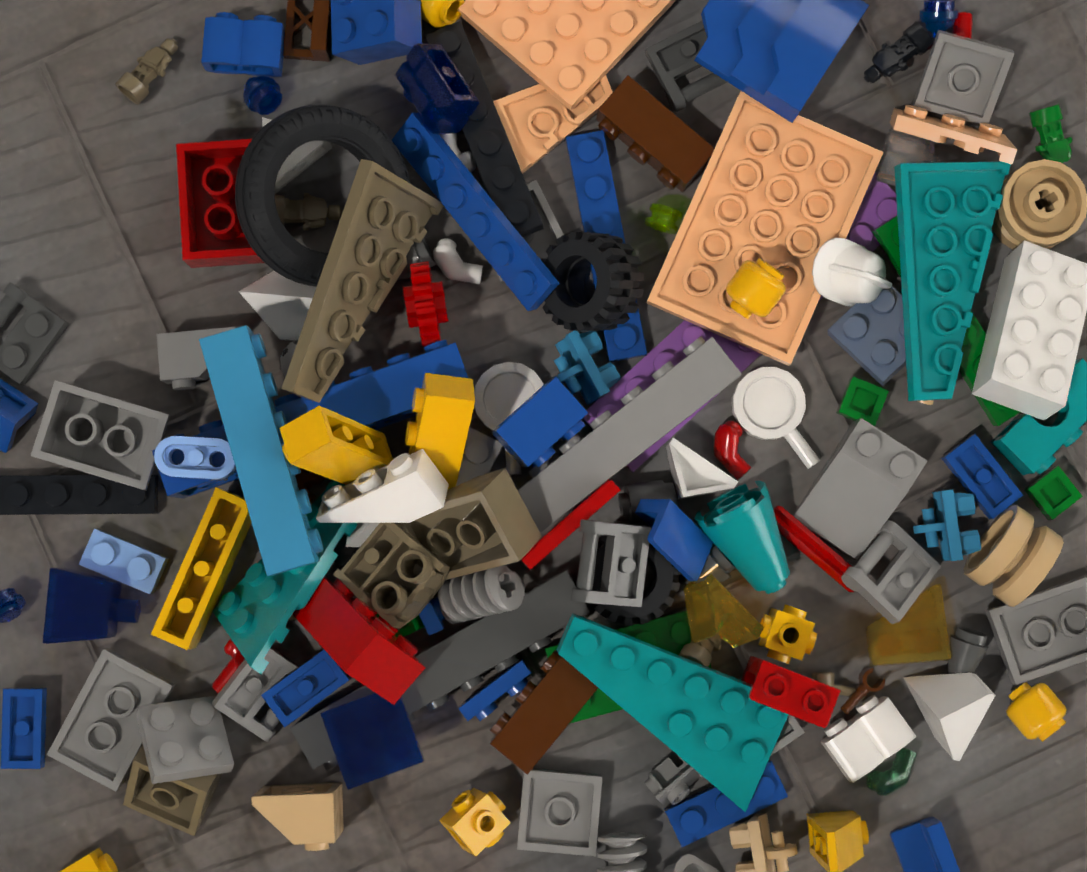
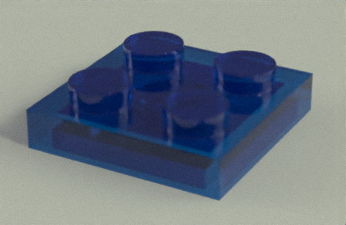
M374 692L320 713L348 790L419 764L425 760L402 696L393 705Z

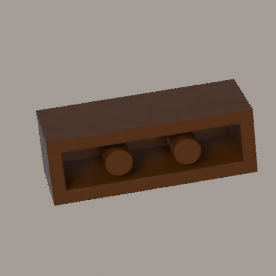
M629 75L597 111L596 120L600 122L598 124L599 129L603 130L604 134L610 139L616 140L619 138L629 147L627 152L638 163L645 165L647 162L658 171L656 174L657 178L671 190L677 187L683 193L709 163L715 149Z
M556 650L551 653L540 667L545 674L535 685L529 681L517 695L515 700L520 705L510 716L504 712L490 729L495 734L490 744L527 775L598 688L561 657Z

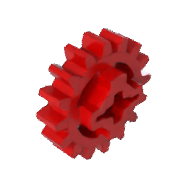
M429 261L410 264L412 286L403 287L409 328L419 327L423 348L441 341L439 323L449 322L443 282L432 281Z

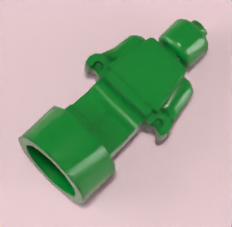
M1060 104L1030 112L1032 127H1036V130L1039 132L1042 144L1036 146L1035 150L1046 160L1061 163L1070 160L1072 156L1070 146L1072 138H1064L1060 121L1063 119Z

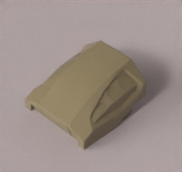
M379 523L342 569L338 568L333 575L392 627L400 629L417 617L443 586L450 567L420 544L399 523Z

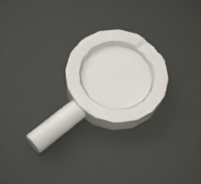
M505 362L493 365L481 375L475 385V409L477 416L487 428L493 431L544 385L542 380L534 370L521 363ZM505 449L506 470L509 475H521V465Z
M760 367L747 373L736 385L732 396V413L736 422L740 424L748 435L761 440H775L784 436L807 469L820 461L796 428L801 423L806 410L805 393L800 382L788 371L777 367Z

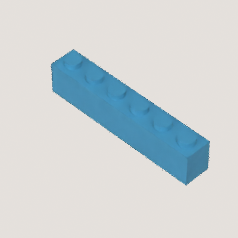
M245 325L199 339L267 576H274L320 562L318 553L323 552L322 541L317 528L310 529L306 515L312 512L311 503L306 489L299 490L295 477L296 474L301 473L300 468L291 465L282 450L284 442L280 427L287 424L283 411L276 412L272 397L277 396L278 391L272 373H265L261 358L267 357V353L260 333L254 335L253 330Z

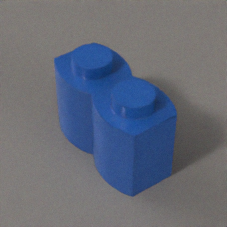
M228 12L216 13L215 17H206L201 62L204 69L208 72L221 74L282 77L285 39L283 23H279L276 18L267 15H257L254 17V20H240L237 15Z

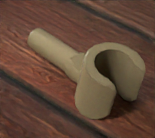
M833 672L812 673V679L841 690L839 695L851 697L856 691V688L835 685V673Z

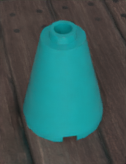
M759 480L755 481L758 488L749 490L745 483L714 498L707 503L710 511L702 516L699 510L695 515V521L756 591H765L766 594H770L786 585L785 579L790 575V570L768 488L765 482Z

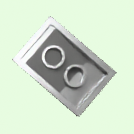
M55 380L31 456L147 491L155 466L152 450H155L157 445L163 440L170 415Z
M857 419L851 423L793 516L811 532L853 559L858 560L906 496L928 460L864 419Z

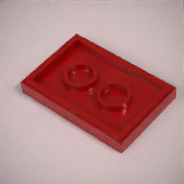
M613 480L606 481L539 540L521 559L523 563L531 570L580 527L581 519L588 520L621 491Z

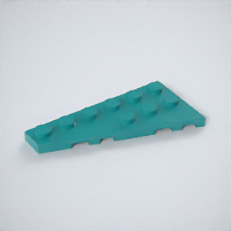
M572 613L556 649L558 654L746 812L789 714L751 700L749 693L752 684Z

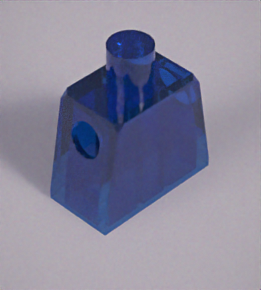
M50 568L43 643L51 644L116 637L118 622L138 623L141 611L140 600L121 599V582L69 568Z

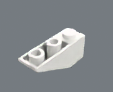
M424 449L410 455L404 453L394 458L389 465L381 469L365 471L355 481L343 487L336 485L330 488L322 496V502L316 519L319 523H410L443 508L449 484Z

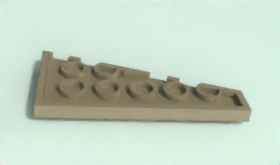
M363 159L360 161L281 388L320 403L344 365L343 354L352 341L358 342L363 335L365 329L362 324L371 311H378L406 267V255L414 242L421 243L427 233L424 226L431 215H438L444 207L437 199L374 161Z

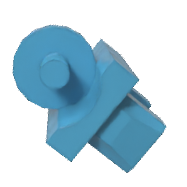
M573 331L555 344L561 357L554 360L560 372L555 377L562 384L566 383L572 395L580 391L587 405L596 402L599 398L610 392L609 388L621 379L615 365L611 362L597 368L591 355L603 349L602 341L596 331L581 334L578 331Z
M953 489L932 492L934 508L922 509L924 525L913 526L914 534L925 533L927 548L939 546L938 531L942 561L963 560V555L980 551L981 542L978 530L959 532L957 519L958 516L975 514L974 495L954 493Z

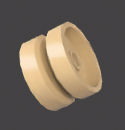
M1046 159L1028 162L1004 180L1001 190L1003 198L1000 209L996 210L992 230L1001 243L1012 250L1017 248L1024 240L1051 249L1077 232L1085 220L1087 214L1085 185L1074 170L1061 162Z
M1012 505L980 538L981 550L969 555L964 567V574L980 586L993 582V595L1009 607H1015L1023 602L1049 573L1061 553L1064 543L1063 537L1047 526L1033 529V516L1018 505Z

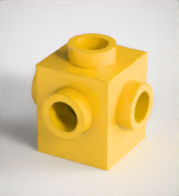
M785 604L783 611L771 608L769 615H763L758 627L757 636L761 637L758 645L769 649L767 657L789 664L791 657L802 661L804 654H811L817 639V633L813 631L815 623L805 620L807 612ZM787 628H793L796 631L791 643H787L783 638V633Z
M475 788L459 794L453 800L452 808L439 820L460 847L474 856H477L485 848L496 844L502 838L503 830L510 824V821L502 813L506 809L503 802L493 792L489 791L486 794Z

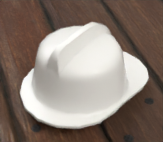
M832 238L819 248L815 256L812 269L813 283L818 293L828 300L844 306H854L856 303H870L877 299L882 289L892 287V283L885 279L886 266L884 260L878 254L867 250L864 246L845 238Z

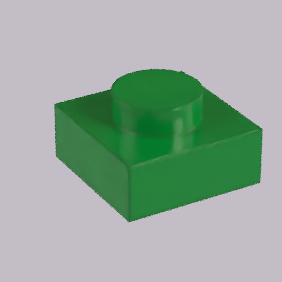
M852 376L836 413L854 421L862 418L875 426L889 391Z
M1059 466L1052 467L1024 489L1047 520L1055 519L1083 497Z

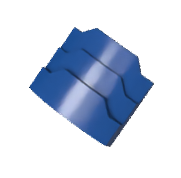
M709 0L701 13L707 40L694 61L793 123L834 58L859 23L869 4L862 0Z

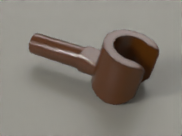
M867 667L860 672L858 678L860 685L841 707L845 714H849L870 691L877 692L883 689L885 685V678L883 677L873 686L867 684V676L873 672L874 668Z

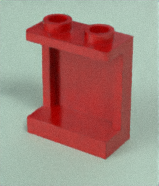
M751 655L741 679L752 684L749 693L751 700L822 728L828 726L841 691Z

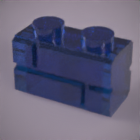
M418 43L413 46L406 57L407 61L402 63L395 74L404 88L403 94L408 101L415 105L422 116L423 125L433 134H455L460 132L468 121L467 117L473 114L480 102L441 44Z

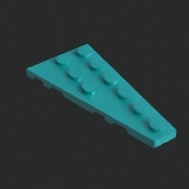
M1005 162L900 163L894 167L908 401L947 400L953 397L963 357L961 349L966 329L970 328L973 317L971 309L975 294L979 293L993 238L991 229L996 210L1000 209L1003 198L1001 190L1004 178L1009 174L1011 164Z
M331 480L326 490L311 505L312 512L306 514L310 529L317 528L322 541L323 552L318 553L320 562L274 576H267L263 560L261 559L247 570L245 577L231 592L226 593L220 599L218 606L212 611L249 666L261 675L269 664L264 657L275 640L282 643L290 631L286 628L289 618L295 610L305 608L337 558L338 554L333 550L343 534L350 537L358 525L357 523H319L316 519L322 502V496L325 492L336 485L343 487L345 484Z

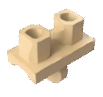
M767 813L755 814L748 821L735 824L729 829L733 849L751 847L753 856L752 861L738 862L736 864V872H776V866L777 872L789 871L787 858L798 854L796 844H785L782 830L773 831L770 835Z

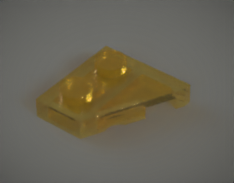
M936 584L921 593L900 622L891 624L885 617H882L865 628L870 667L938 662L951 659L941 584Z

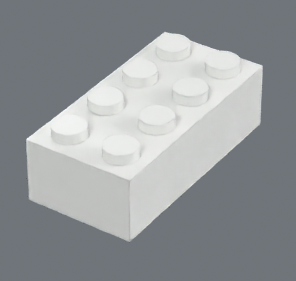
M1025 240L1004 259L972 395L1041 420H1046L1066 406L1087 312V263Z

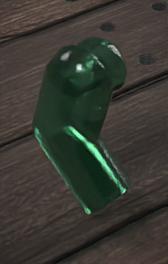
M903 747L896 753L892 768L883 773L877 770L869 773L866 781L867 787L872 791H876L880 796H888L904 787L909 781L917 752Z

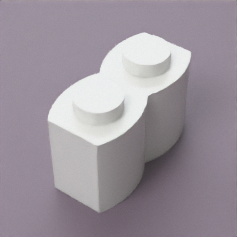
M875 695L868 697L856 706V710L859 713L846 722L844 718H840L824 730L827 736L820 741L846 779L852 783L868 774L885 759L901 750L917 737L889 697L882 696L879 699Z

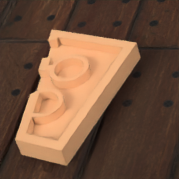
M606 75L572 111L556 99L540 83L493 101L522 174L597 114L600 106L613 93Z
M905 105L904 110L897 108L893 110L890 120L893 130L937 143H946L947 138L955 139L954 145L963 148L964 151L979 154V152H983L984 148L996 151L1000 156L999 161L1013 164L1017 148L1005 134H1002L1003 129L1001 127L987 123H980L979 128L964 125L965 119L950 114H943L942 119L927 116L928 110L913 105Z

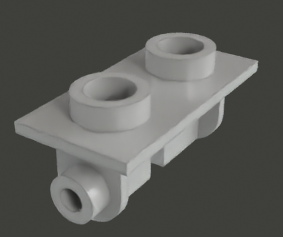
M668 757L648 774L650 778L644 782L654 795L659 790L661 791L655 797L664 807L670 803L675 805L682 801L690 793L689 787L700 777L705 779L681 757L679 758L684 762L681 766L677 767Z

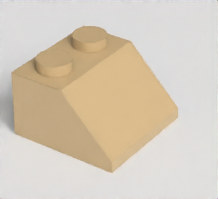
M342 783L263 786L251 797L252 806L292 844H305V850L307 851L329 849V843H335L344 830Z

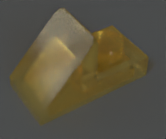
M708 574L685 586L684 595L691 637L694 643L712 637L717 633L721 639L729 643L733 648L759 638L764 627L712 574Z

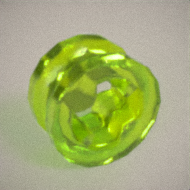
M651 204L649 210L652 215L646 217L645 224L664 233L677 234L678 227L676 222L682 219L683 214L665 205Z

